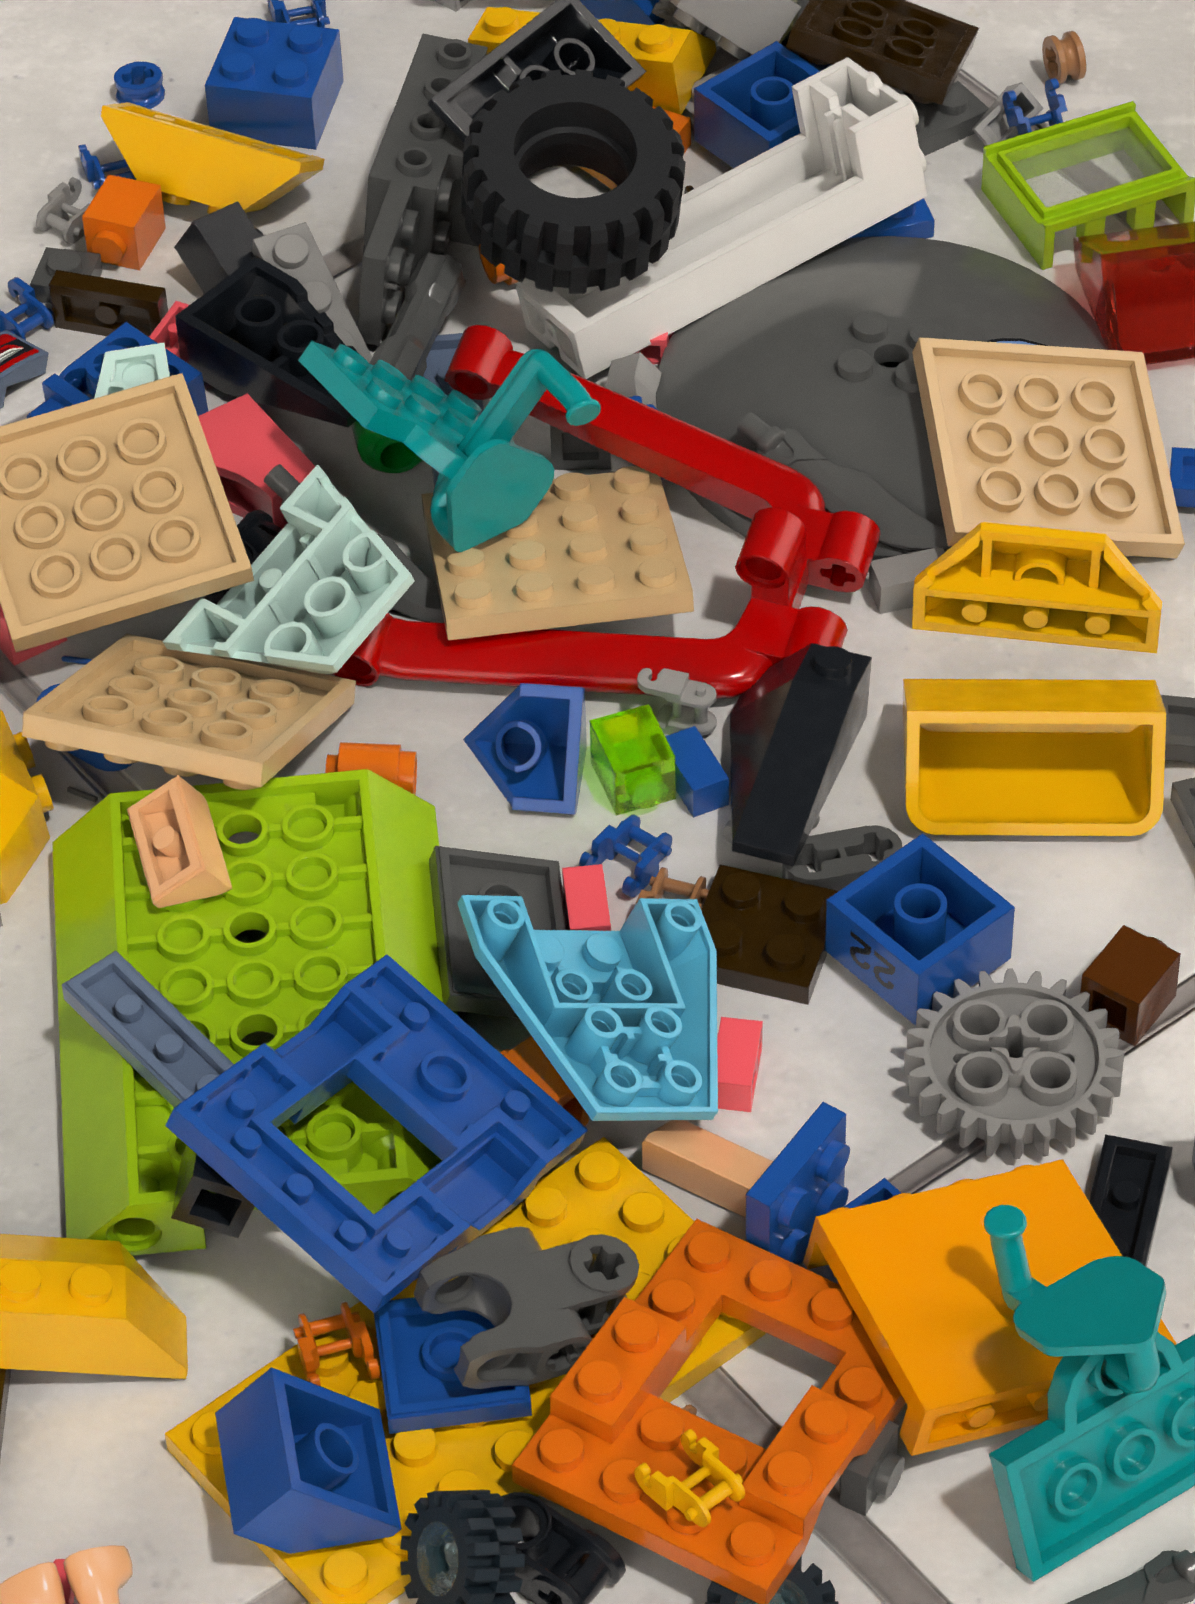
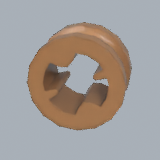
M1065 32L1061 40L1054 35L1044 38L1042 45L1043 61L1050 79L1056 78L1059 84H1063L1067 76H1070L1073 80L1085 77L1086 56L1083 44L1076 32Z

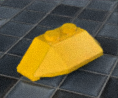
M129 102L102 106L101 118L136 180L161 185L162 200L167 203L188 206L191 205L192 200L208 205V214L237 201L245 213L263 210L323 170L324 158L245 137Z
M981 522L915 577L912 629L1157 653L1162 601L1107 534Z
M0 710V904L9 901L49 841L50 835L43 813L54 809L42 774L32 777L29 775L28 769L36 767L27 738L22 737V732L12 734L2 710Z
M0 1234V1369L186 1379L188 1372L186 1316L119 1241Z

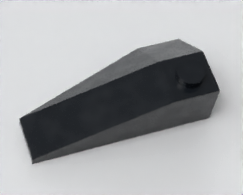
M556 0L432 97L428 102V106L464 143L465 138L469 136V125L476 113L485 109L486 102L502 89L509 93L512 83L527 76H530L532 81L541 79V74L545 71L560 70L561 75H575L576 69L588 70L593 72L592 77L606 80L607 76L610 75L619 78L625 82V88L628 89L646 73V70L580 0Z
M254 256L175 316L180 358L200 371L203 375V381L221 392L237 397L248 393L255 402L347 428L357 421L298 361L311 341L334 350L337 349L339 344L345 345L334 332V323L325 312L318 313L308 301L307 290L297 279L265 260ZM347 346L357 352L353 346Z
M811 643L770 666L750 689L739 696L730 713L729 721L731 745V836L733 852L794 866L867 717L872 657L848 652L840 647H826Z

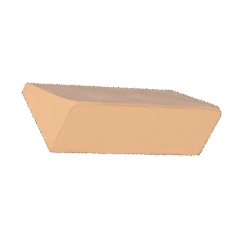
M179 775L127 809L151 899L156 907L162 908L217 896L232 889L207 801L199 791Z
M671 1120L649 1133L642 1142L643 1170L745 1218L746 1194L773 1162L685 1120Z

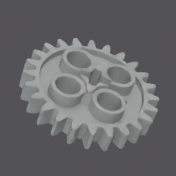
M1007 968L1003 983H994L986 971H981L979 974V987L974 989L961 979L954 980L953 998L936 991L933 994L932 1010L919 1008L917 1011L916 1028H908L907 1050H905L904 1074L908 1075V1095L910 1097H919V1114L921 1117L937 1114V1133L941 1135L956 1127L959 1128V1146L962 1148L970 1145L977 1137L985 1140L986 1156H992L1000 1143L1009 1144L1014 1159L1021 1158L1024 1144L1032 1143L1043 1157L1049 1156L1050 1139L1053 1138L1058 1139L1068 1148H1072L1075 1145L1076 1128L1093 1135L1096 1132L1097 1116L1110 1117L1112 1114L1113 1097L1120 1096L1124 1050L1118 1049L1119 1030L1116 1028H1106L1107 1010L1097 1009L1088 1012L1090 994L1087 992L1080 993L1071 999L1066 997L1067 980H1059L1050 989L1042 987V976L1039 971H1035L1027 983H1018L1013 968Z

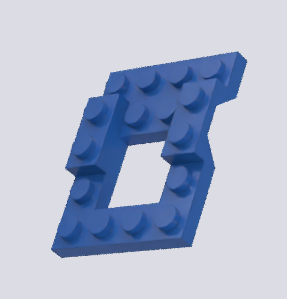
M388 954L346 983L308 1027L276 1050L265 1043L260 1045L177 1105L165 1125L373 1313L419 1277L420 1271L431 1262L476 1239L531 1194L539 1178L579 1147L588 1132L584 1125ZM352 1081L442 1160L375 1214L368 1210L277 1129L287 1119L296 1124Z

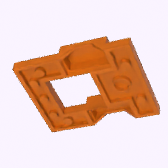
M696 1218L635 1301L626 1297L622 1299L550 1395V1415L512 1464L513 1483L758 1604H769L804 1553L827 1495L852 1459L868 1452L887 1422L895 1420L906 1402L838 1283ZM721 1312L836 1365V1368L821 1389L811 1385L767 1449L659 1398ZM688 1429H692L696 1433V1443L701 1438L706 1437L719 1448V1461L735 1474L738 1473L742 1477V1485L745 1490V1497L740 1501L736 1502L726 1497L710 1509L711 1522L705 1527L698 1526L692 1520L688 1521L684 1514L675 1506L668 1511L663 1509L641 1489L634 1474L635 1468L643 1462L651 1469L650 1477L656 1471H660L664 1476H674L680 1482L699 1470L701 1467L687 1455L681 1444V1435ZM705 1478L690 1490L700 1498L715 1486Z

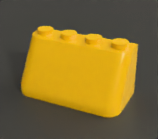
M903 679L905 804L910 821L919 830L932 835L1136 836L1149 831L1157 824L1162 815L1164 800L1166 710L1156 680Z

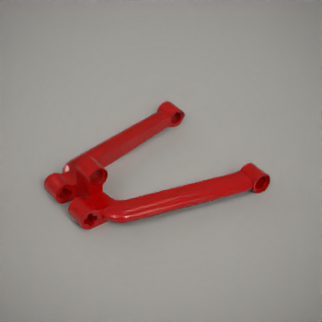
M486 325L469 326L462 334L444 381L448 382L454 390L465 394L471 399H492L524 353L513 351L511 341L505 334L495 328ZM570 373L582 384L591 398L600 403L601 411L599 415L587 424L579 426L570 425L566 420L565 415L567 411L564 406L546 390L530 412V416L752 519L735 565L739 577L752 586L751 599L735 628L727 635L715 639L542 629L448 640L445 623L406 621L394 618L387 613L339 671L333 674L336 677L355 680L357 686L373 685L381 675L401 680L518 687L520 683L585 687L586 692L655 696L646 694L639 689L637 685L638 673L643 668H650L652 670L651 681L657 680L658 673L663 668L689 673V680L711 685L716 690V699L734 698L750 689L770 666L811 643L826 647L835 646L842 648L848 631L846 623L837 614L821 607L810 606L800 609L808 585L846 593L861 589L881 532L878 525L872 519L858 512H826L825 502L818 487L811 479L794 468Z

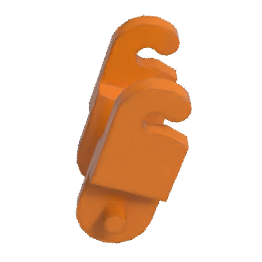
M347 1302L341 1303V1314L312 1322L308 1321L304 1313L298 1315L300 1327L294 1328L293 1333L298 1341L299 1358L308 1382L321 1386L319 1376L316 1374V1369L320 1365L319 1357L352 1348L356 1358H363L370 1380L380 1378L377 1359H374L373 1345L365 1322H361L358 1311L351 1313ZM345 1328L348 1336L347 1339L321 1346L316 1345L314 1336Z

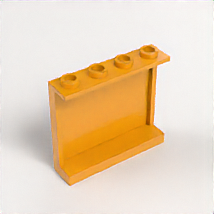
M1063 1159L1036 1166L1022 1165L1010 1172L975 1180L962 1179L949 1186L919 1193H901L888 1200L854 1208H836L824 1215L815 1217L803 1263L807 1270L829 1265L908 1407L899 1435L911 1456L1040 1424L1048 1420L1047 1394L1055 1369L1063 1356L1054 1357L1044 1354L1021 1338L1016 1332L1013 1320L1014 1311L1007 1306L1003 1299L990 1235L984 1228V1217L990 1209L999 1205H1011L1023 1211L1026 1216L1027 1227L1022 1236L1031 1276L1046 1287L1094 1260L1104 1257L1122 1256ZM1160 1319L1158 1333L1176 1345L1177 1343L1162 1319Z

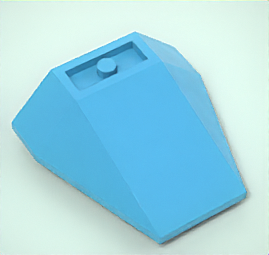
M461 896L457 904L476 959L592 1121L714 1119L718 1113L717 951L697 899L639 898L620 931L534 930L522 896Z

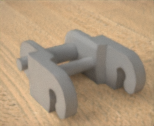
M72 177L68 184L62 182L47 195L48 203L41 208L36 219L38 229L47 231L54 227L63 231L64 240L69 244H74L85 235L82 216L90 205L88 203L81 210L71 206L77 201L81 193L82 184L79 179ZM67 213L73 215L69 221L63 219Z
M643 668L638 673L637 685L642 692L664 697L666 702L672 703V706L664 704L659 709L656 717H651L653 715V707L650 704L643 705L638 712V721L644 729L668 735L696 726L701 735L710 734L715 730L717 719L712 712L708 711V707L716 701L717 693L714 687L707 683L689 680V673L663 668L658 673L657 680L651 681L652 670L650 668Z

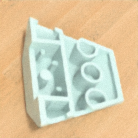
M317 464L280 506V510L288 523L251 564L254 581L232 587L217 605L201 597L165 638L163 644L170 650L228 657L319 674L337 673L415 580L377 533L371 530L357 514L349 500L340 494L326 473Z

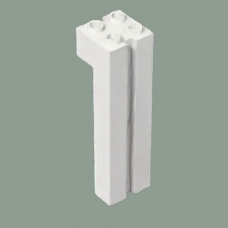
M848 57L791 86L800 134L682 195L678 227L675 237L669 240L668 250L659 261L653 264L649 262L648 270L635 279L629 281L624 276L620 278L619 286L600 291L599 286L587 287L585 294H569V288L553 287V292L540 290L535 287L534 281L526 278L522 283H515L526 329L549 349L557 346L561 359L584 379H588L610 367L612 360L632 355L651 345V339L666 332L670 335L927 197L924 178L927 163L923 152L919 148L916 131L919 116L913 102L905 94L900 95L888 85H883L880 78L874 72L866 71Z

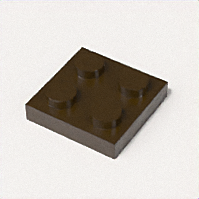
M720 864L701 910L717 951V984L808 1005L827 956L825 951L827 899L838 891Z

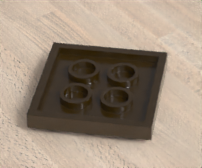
M809 0L792 27L786 47L798 51L803 59L817 65L835 64L848 57L866 71L874 72L882 83L902 90V93L911 100L923 104L935 102L942 105L974 45L979 28L906 0Z

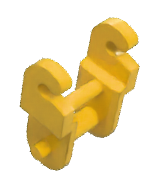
M688 1429L681 1435V1444L687 1455L701 1467L699 1470L680 1482L674 1476H664L660 1471H656L650 1477L651 1469L643 1462L635 1468L634 1474L641 1489L663 1509L668 1511L675 1506L684 1514L688 1521L692 1520L698 1526L705 1527L711 1522L710 1509L726 1497L736 1502L740 1501L745 1497V1490L742 1485V1477L738 1473L735 1474L719 1461V1448L706 1437L701 1438L696 1443V1433L692 1429ZM706 1478L715 1487L699 1498L690 1489Z

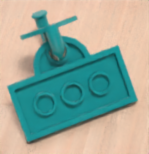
M311 341L298 359L365 429L404 443L419 458L440 472L431 500V519L437 532L457 552L466 551L522 524L529 518L549 490L554 479L552 463L545 456L516 445L512 439L546 390L564 406L567 411L565 415L566 420L570 425L579 426L587 424L594 420L601 411L600 403L591 398L582 384L551 354L542 349L529 350L519 359L479 417L481 408L465 394L453 389L449 395H446L434 383L420 375H415L411 381L398 369L383 360H377L375 365L369 364L359 353L343 344H339L337 349L334 350Z
M999 1205L986 1213L984 1228L990 1235L1003 1299L1007 1306L1014 1311L1013 1320L1016 1332L1021 1338L1044 1354L1054 1357L1063 1356L1055 1369L1047 1394L1048 1420L989 1453L1016 1568L1034 1582L1195 1486V1334L1174 1345L1173 1342L1158 1333L1167 1293L1164 1279L1137 1260L1129 1257L1111 1256L1094 1260L1047 1287L1031 1276L1022 1236L1027 1227L1026 1216L1023 1211L1015 1206Z

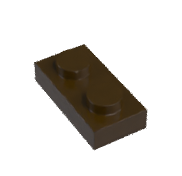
M56 270L49 283L55 328L108 336L127 322L149 337L168 312L166 290L163 287Z

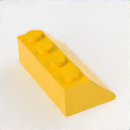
M487 7L470 34L468 43L488 47L487 54H489L540 13L514 10L509 7ZM607 18L598 19L646 70V73L631 85L628 90L633 91L637 87L653 99V106H660L662 109L682 115L692 96L694 83L701 80L716 52L715 41L688 29L671 28L661 24L644 25L618 22Z

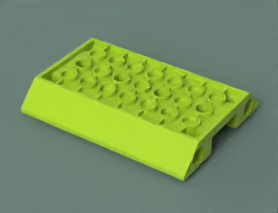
M368 769L271 778L262 787L250 790L234 789L226 786L224 783L193 785L192 787L199 791L207 801L232 889L217 896L162 908L156 907L152 902L127 813L129 807L156 789L108 794L52 842L66 1238L119 1241L132 1256L206 1249L205 1228L171 1218L181 1157L187 1146L165 1126L174 1107L64 1000L62 984L112 952L117 951L233 1064H236L259 1047L242 1042L246 1035L257 1031L271 1033L275 1037L266 1044L276 1050L308 1027L346 983L387 954L443 1002L429 859L435 846H439L434 805ZM240 832H252L259 835L249 843L238 844L229 841L232 835ZM246 930H260L267 934L261 940L251 943L235 939L239 933ZM353 1081L296 1124L287 1119L277 1127L373 1214L377 1213L442 1161Z

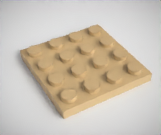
M919 337L912 354L948 546L956 544L981 522L1102 533L1107 534L1124 556L1177 559L1185 542L1143 352Z
M183 373L0 426V605L15 652L254 581L250 561Z
M626 466L618 469L616 472L591 475L566 473L553 479L549 490L526 521L463 552L454 550L434 527L430 513L433 493L421 494L423 516L448 640L694 612L693 589L661 477L639 466Z
M126 633L24 711L22 737L45 741V745L48 748L57 751H75L79 749L104 754V758L113 763L133 764L144 762L163 766V770L170 775L191 777L200 774L223 779V783L226 786L234 789L250 790L266 784L354 704L356 681L288 667L170 650L165 647L162 640Z

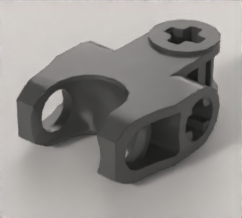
M513 1227L479 1236L465 1246L431 1262L420 1271L414 1296L422 1311H427L431 1314H442L450 1311L466 1310L480 1314L494 1325V1328L472 1336L468 1342L460 1346V1357L454 1371L462 1386L472 1389L499 1386H528L559 1377L570 1370L592 1341L590 1335L598 1333L624 1297L627 1298L626 1293L630 1291L636 1282L639 1263L636 1254L628 1244L616 1237L603 1234L589 1235L578 1241L542 1250L529 1228Z

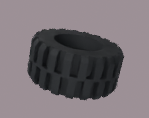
M576 69L575 75H561L560 70L545 71L541 74V79L532 81L530 76H527L512 83L509 93L502 89L486 102L485 109L476 113L469 125V136L465 138L460 197L461 214L466 218L465 228L470 239L476 245L481 244L480 253L496 267L502 263L505 265L504 273L521 283L526 278L534 281L537 289L553 292V287L569 288V294H585L587 287L599 286L600 291L619 286L620 278L624 276L630 281L648 270V263L653 264L659 261L668 250L669 240L675 237L679 223L686 165L683 159L684 146L681 136L673 129V121L660 106L655 109L652 108L653 99L637 87L633 91L626 89L623 80L610 75L604 80L592 77V71ZM572 165L597 171L612 180L617 187L598 196L570 198L549 193L533 184L527 177L548 167Z

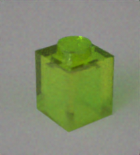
M649 704L589 720L591 764L616 816L638 809L651 808L660 803L676 799L675 755Z

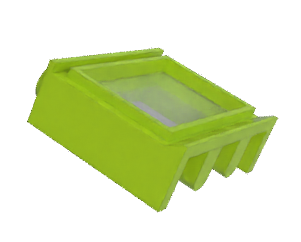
M1134 101L983 147L981 190L1042 270L1053 267L1055 232L1077 226L1076 238L1086 250L1092 251L1097 249L1104 241L1106 216L1127 210V223L1137 235H1143L1154 226L1156 201L1161 199L1182 226L1193 223L1195 177H1190L1185 173L1135 111L1136 104Z

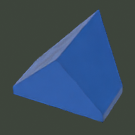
M520 683L463 740L509 802L512 810L576 814L587 750L585 687Z

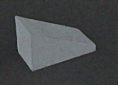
M1022 82L1007 86L972 128L985 145L1013 138L1018 134L1016 126L1009 127L1002 99L1005 91H1015L1017 100L1013 101L1014 106L1021 107L1024 117H1035L1044 109Z

